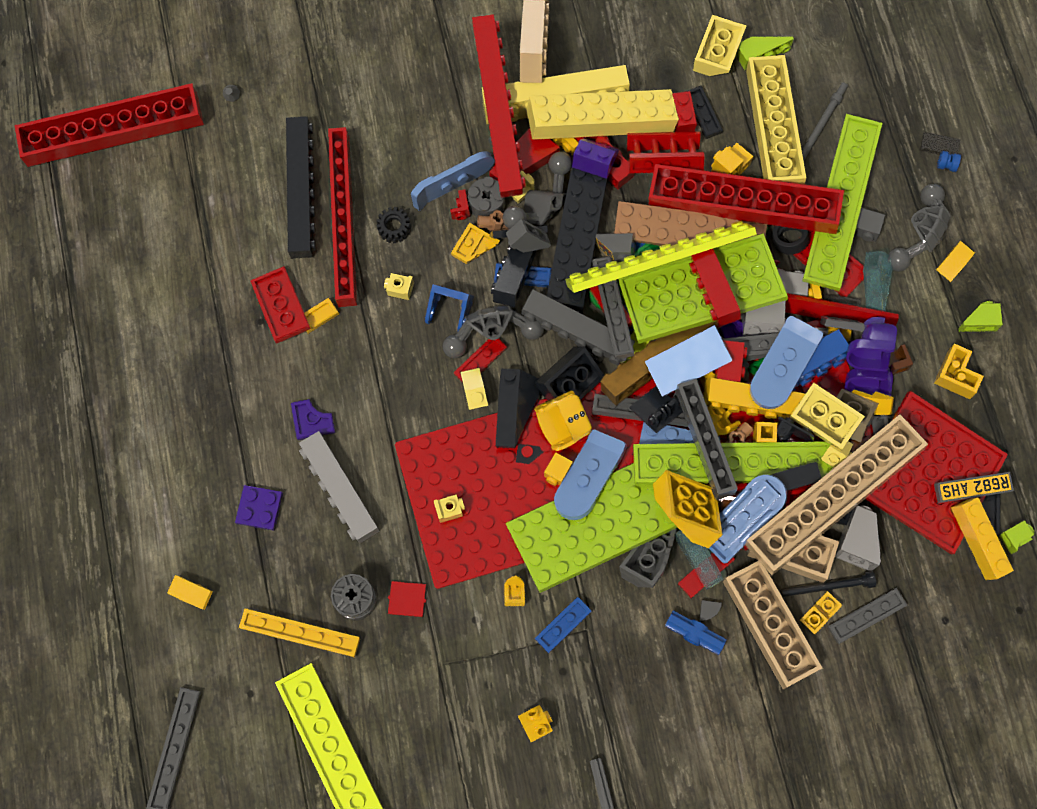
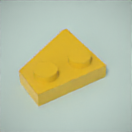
M469 223L452 250L451 256L468 264L496 247L500 240L491 238L490 234Z

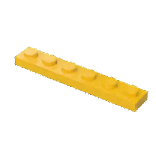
M244 609L239 628L354 658L360 642V637L249 609Z

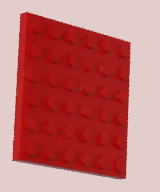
M909 391L893 419L901 415L928 445L923 452L870 494L866 500L950 554H955L964 534L951 507L967 499L938 503L934 484L998 474L1008 454L915 393ZM985 496L978 497L981 504Z

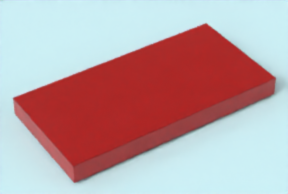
M808 230L809 243L807 247L800 253L794 254L805 266L815 231ZM850 254L841 289L836 291L844 299L870 274V271Z
M285 266L250 280L276 344L311 329Z

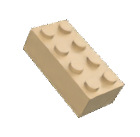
M821 535L784 565L782 569L824 583L828 579L839 541ZM749 550L747 556L757 559Z

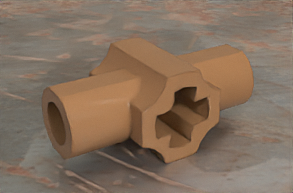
M500 210L494 211L490 216L478 215V228H487L488 230L507 228L503 223V213Z
M744 422L736 432L733 431L727 436L725 443H732V436L734 438L738 436L740 438L738 442L745 443L744 440L753 431V428Z

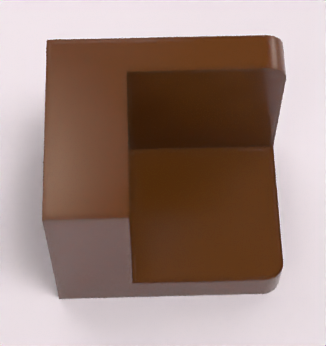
M905 344L900 345L897 350L891 352L889 368L893 375L908 371L912 367L913 362Z

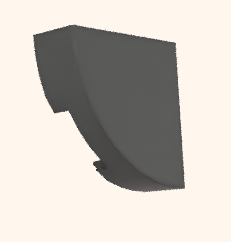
M702 600L699 621H707L716 616L722 603Z

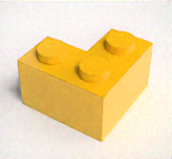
M738 143L733 147H726L723 151L719 150L713 157L714 162L711 165V172L740 176L751 165L753 155Z
M953 344L945 356L934 384L967 399H971L977 393L983 379L982 375L966 369L972 351Z

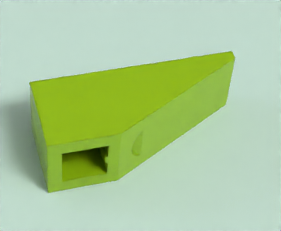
M750 37L740 42L735 56L743 69L746 70L750 57L784 54L791 49L794 38Z

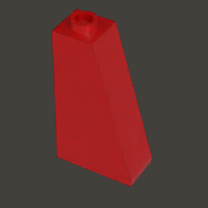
M529 128L518 140L520 153H517V157L522 160L523 170H520V172L524 171L525 174H531L548 164L550 157L554 153L560 152V147L550 139L532 140ZM494 166L489 171V176L498 181L496 166Z

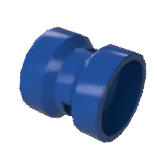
M942 150L937 168L942 170L946 168L951 172H956L960 164L961 154L955 153L952 155Z

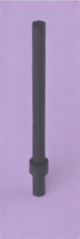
M841 83L837 92L833 93L827 109L802 149L803 161L835 107L841 103L842 96L848 87L846 83Z

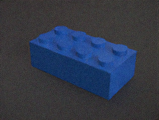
M839 329L821 339L792 392L799 385L803 387L809 384L813 377L818 376L819 378L825 375L829 368H837L844 363L849 344Z

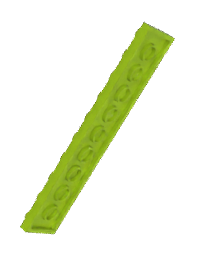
M849 114L845 116L826 187L844 190L837 234L815 231L802 279L803 282L836 291L841 289L882 127L881 122Z
M827 442L721 443L735 483H750L758 476L771 475L813 462H817L822 478L833 469L832 466L821 460L830 446ZM695 443L633 445L635 484H653L666 470L702 484L709 483Z

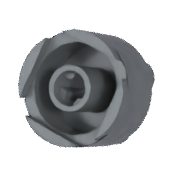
M485 177L475 181L469 188V207L471 213L476 218H478V215L490 216L496 210H500L503 213L505 197H500L498 181L492 177Z

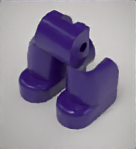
M872 317L864 322L865 328L861 339L852 341L848 346L846 360L855 369L847 373L845 390L852 392L855 389L873 395L876 391L891 396L893 374L889 368L890 354L895 351L897 328L892 324H886L885 318Z

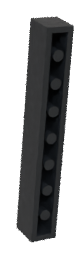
M308 116L286 118L288 253L291 259L312 258L313 251H316V242L313 240L316 228L315 223H312V217H315V207L312 206V200H315V192L312 189V183H315L314 172H311V167H314V157L311 156V150H314L311 134L314 133L313 123L309 122Z

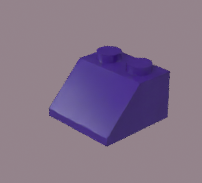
M586 138L580 139L573 155L572 168L607 179L619 149Z

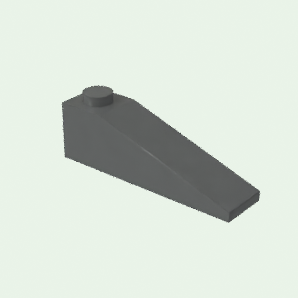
M677 528L632 549L619 566L621 578L637 587L653 588L665 572Z

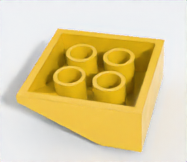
M668 470L653 483L655 500L669 519L692 543L710 548L723 535L718 501L715 500L710 486Z

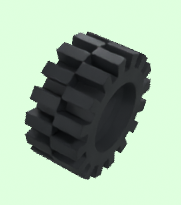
M390 207L387 212L384 209L382 211L383 215L379 214V219L376 221L379 235L383 240L386 239L388 243L393 241L394 244L396 240L402 242V238L406 239L411 229L407 213H404L402 209L398 211L397 207H394V210ZM398 220L401 226L398 230L390 231L387 228L388 222Z

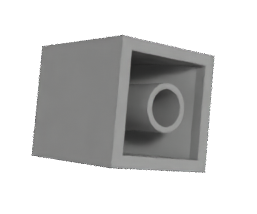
M782 281L786 290V282ZM785 301L742 313L743 336L779 333L785 324Z
M860 505L853 509L847 525L844 526L835 558L869 572L878 567L881 562L877 515L872 512L871 508Z

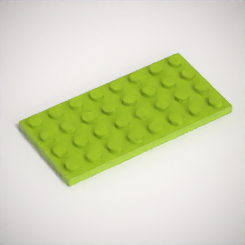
M764 233L713 248L741 314L788 300ZM691 256L618 279L638 344L715 322L712 321L709 310H711L710 306L705 305L703 300V289L699 290L697 286V276L692 274L690 270Z
M634 463L611 474L598 496L592 511L582 519L569 520L562 517L557 512L554 501L506 523L539 593L678 528L655 500L653 484L634 483Z

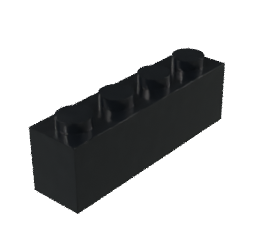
M509 245L508 256L503 258V268L498 270L497 282L492 284L491 294H493V302L515 307L536 256V250L523 253L518 249L511 248Z

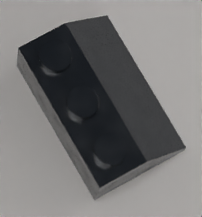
M574 346L534 383L547 400L554 399L570 391H574L575 395L581 400L605 375L585 347Z

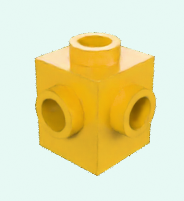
M540 705L518 716L530 742L553 731L549 724L553 721L548 711L543 712Z

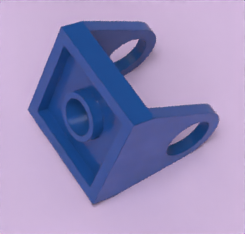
M433 284L425 323H431L441 295L463 300L458 332L465 322L464 317L470 313L474 296Z

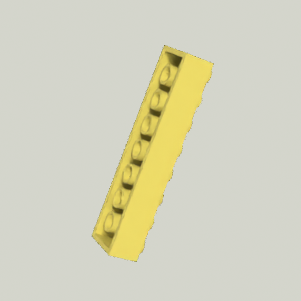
M785 55L750 57L746 73L763 179L804 185L806 173Z
M626 65L542 78V83L514 82L505 84L506 90L510 89L511 100L508 103L509 107H513L514 118H511L512 122L518 119H528L526 109L530 96L629 91L630 86ZM482 87V98H483V107H484V113H485V118H486V124H489V123H488V117H487V111H486V105H485V99H484V93H483V87Z
M671 89L535 95L529 97L526 109L532 140L627 135V133L673 132L678 122Z

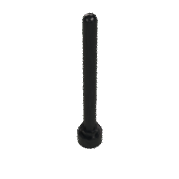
M873 571L865 572L859 578L781 589L779 593L782 597L860 585L874 588L876 587V578Z

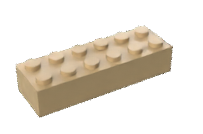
M523 0L520 82L542 83V75H546L549 0Z
M760 561L725 578L723 583L782 689L822 669L821 664L768 571Z

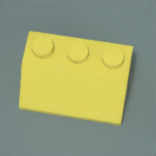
M712 15L695 58L693 71L708 76L729 73L746 25Z
M813 383L789 418L801 426L810 429L813 434L828 444L842 450L865 416Z

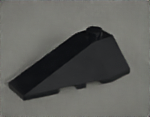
M501 368L496 448L516 447L524 431V426L532 414L535 403L539 400L540 390L534 383L538 378L521 369Z

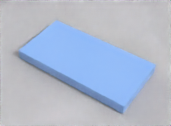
M714 325L650 358L645 363L661 395L665 396L675 391L678 384L698 379L732 362L733 359Z

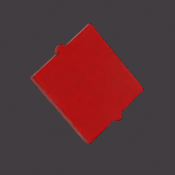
M392 581L390 595L388 596V614L423 617L424 603H426V584Z

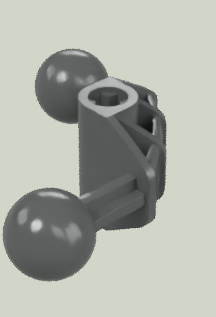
M556 152L549 159V168L554 173L553 191L529 190L525 195V211L518 206H511L504 211L503 223L507 228L510 229L521 218L533 225L542 226L560 209L567 194L563 193L564 175L572 167L571 157L567 153Z
M928 184L922 189L920 198L927 207L914 213L911 218V222L922 241L908 249L895 248L891 250L886 259L887 265L891 270L896 272L906 270L911 264V258L925 250H928L930 253L933 252L936 245L942 241L951 215L943 204L945 192L940 185Z
M493 306L483 310L479 309L472 314L466 315L464 317L465 322L456 334L445 338L442 348L445 355L449 358H460L466 352L467 345L465 340L473 329L490 340H496L502 335L509 321L519 326L522 335L529 340L540 338L544 333V328L536 320L534 322L526 320L521 314L512 310L511 306Z

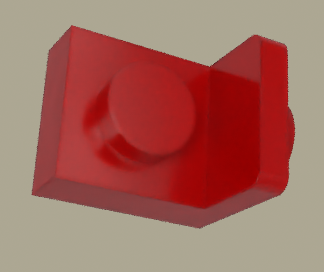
M465 189L458 191L459 197L456 198L457 208L450 209L452 220H464L466 217H470Z

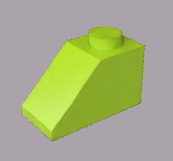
M987 301L980 304L959 327V332L998 331L1003 325L1000 303L994 304L992 301Z

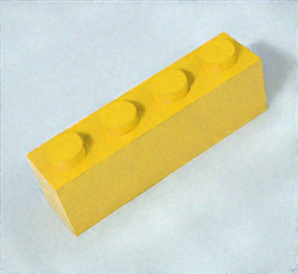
M979 498L967 499L951 507L985 580L999 579L1014 571Z

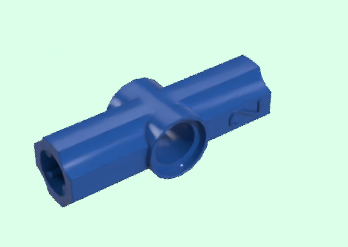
M672 611L665 624V627L682 635L686 641L696 646L700 645L716 655L720 654L726 642L724 637L708 630V627L696 620H690L675 611Z

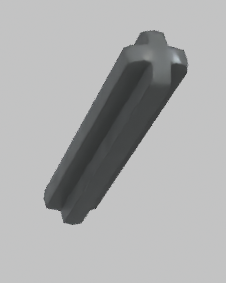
M593 759L590 761L601 808L614 809L602 759Z

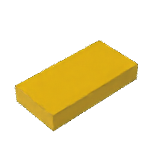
M329 298L305 312L311 328L306 331L307 334L339 315V312Z

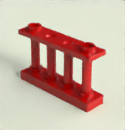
M627 133V151H634V154H629V173H654L655 164L703 171L704 152H696V149L700 148L701 133ZM688 149L689 152H679V153H678V150ZM641 150H652V153H641ZM659 150H670V153H660Z

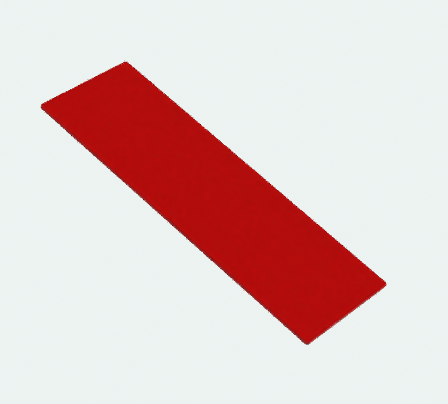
M821 319L807 322V324L813 327L826 328V326L820 323ZM759 359L751 360V361H747V362H748L749 365H750V364H752L753 362H755V361H757V360H759ZM846 359L841 366L829 368L825 375L819 378L818 376L813 377L809 384L803 387L801 385L797 386L794 392L806 394L811 385L815 383L837 398L841 389L845 390V379L850 371ZM749 372V379L740 383L751 384L754 375ZM652 378L627 398L639 400L656 386L654 379ZM699 378L698 384L704 396V389ZM598 383L580 401L592 426L591 431L597 430L627 444L620 463L612 472L614 473L634 463L633 445L639 444L643 421L592 414L594 395H605L601 391V383ZM673 391V392H671V393H669V394H667V395H668L670 398H672V397L674 396L675 391ZM539 400L537 403H535L534 408L548 400ZM533 408L532 414L528 418L515 448H496L495 446L498 413L396 442V452L434 587L436 589L444 588L524 564L506 523L554 501L555 493L560 485L554 486L546 481L547 478L544 477L546 468L555 453L574 463L589 434L563 450H552V445L543 434ZM745 411L732 412L728 417L731 424L736 421L741 423L734 432L744 422L748 423L753 430L755 422L777 423V428L779 426V417L769 419L763 414L752 416L747 415ZM795 422L794 425H796V426L802 428V426H801L800 424H798L797 422ZM871 424L862 441H868L873 437ZM669 425L673 427L690 430L689 427ZM753 431L744 440L745 443H754ZM730 433L719 435L720 443H725ZM792 434L787 442H799L800 438ZM732 436V443H739L738 440L740 438ZM518 444L540 446L541 451L544 452L530 464L516 463ZM530 446L522 448L521 452L524 457L529 458L533 455V449ZM736 483L738 489L735 495H738L749 483ZM453 495H457L458 499L462 498L465 510L461 511L463 516L440 523L434 500H440ZM453 504L447 505L446 508L448 510H451L453 508Z

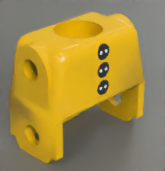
M574 391L564 393L534 408L541 430L552 445V450H563L591 433L592 426L579 397L575 395Z

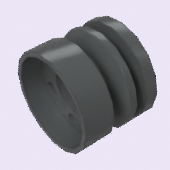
M349 574L342 576L335 582L331 591L333 606L342 616L349 620L365 619L376 607V592L367 579L360 575ZM352 592H354L357 595L353 598V600H351L348 597L352 595Z

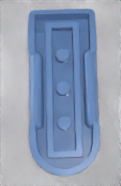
M484 151L468 157L466 161L434 177L431 176L419 182L411 192L413 206L421 211L428 202L485 174L494 164V159L490 152Z
M794 316L787 318L750 384V395L757 405L765 409H775L787 401L821 341L823 332Z
M597 430L591 431L586 443L555 493V507L562 517L569 520H578L586 517L592 511L598 496L612 472L620 463L627 444Z
M772 475L758 476L720 513L723 535L709 548L722 563H728L745 546L746 540L767 524L784 507L787 501V489L784 483Z

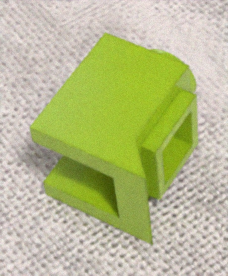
M1024 520L1000 534L999 537L1010 554L1018 551L1020 546L1033 540L1031 537L1034 535V530Z

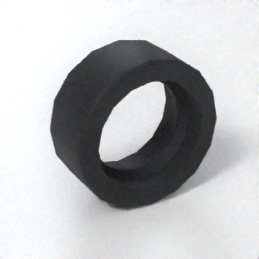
M775 226L772 236L775 247L779 252L786 255L800 253L809 243L808 230ZM789 230H797L802 233L801 238L792 243H785L780 240V236Z

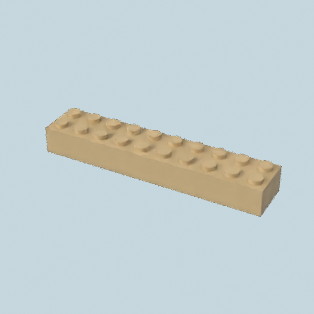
M898 415L749 537L745 543L746 547L771 575L775 574L923 452L928 443L901 415Z

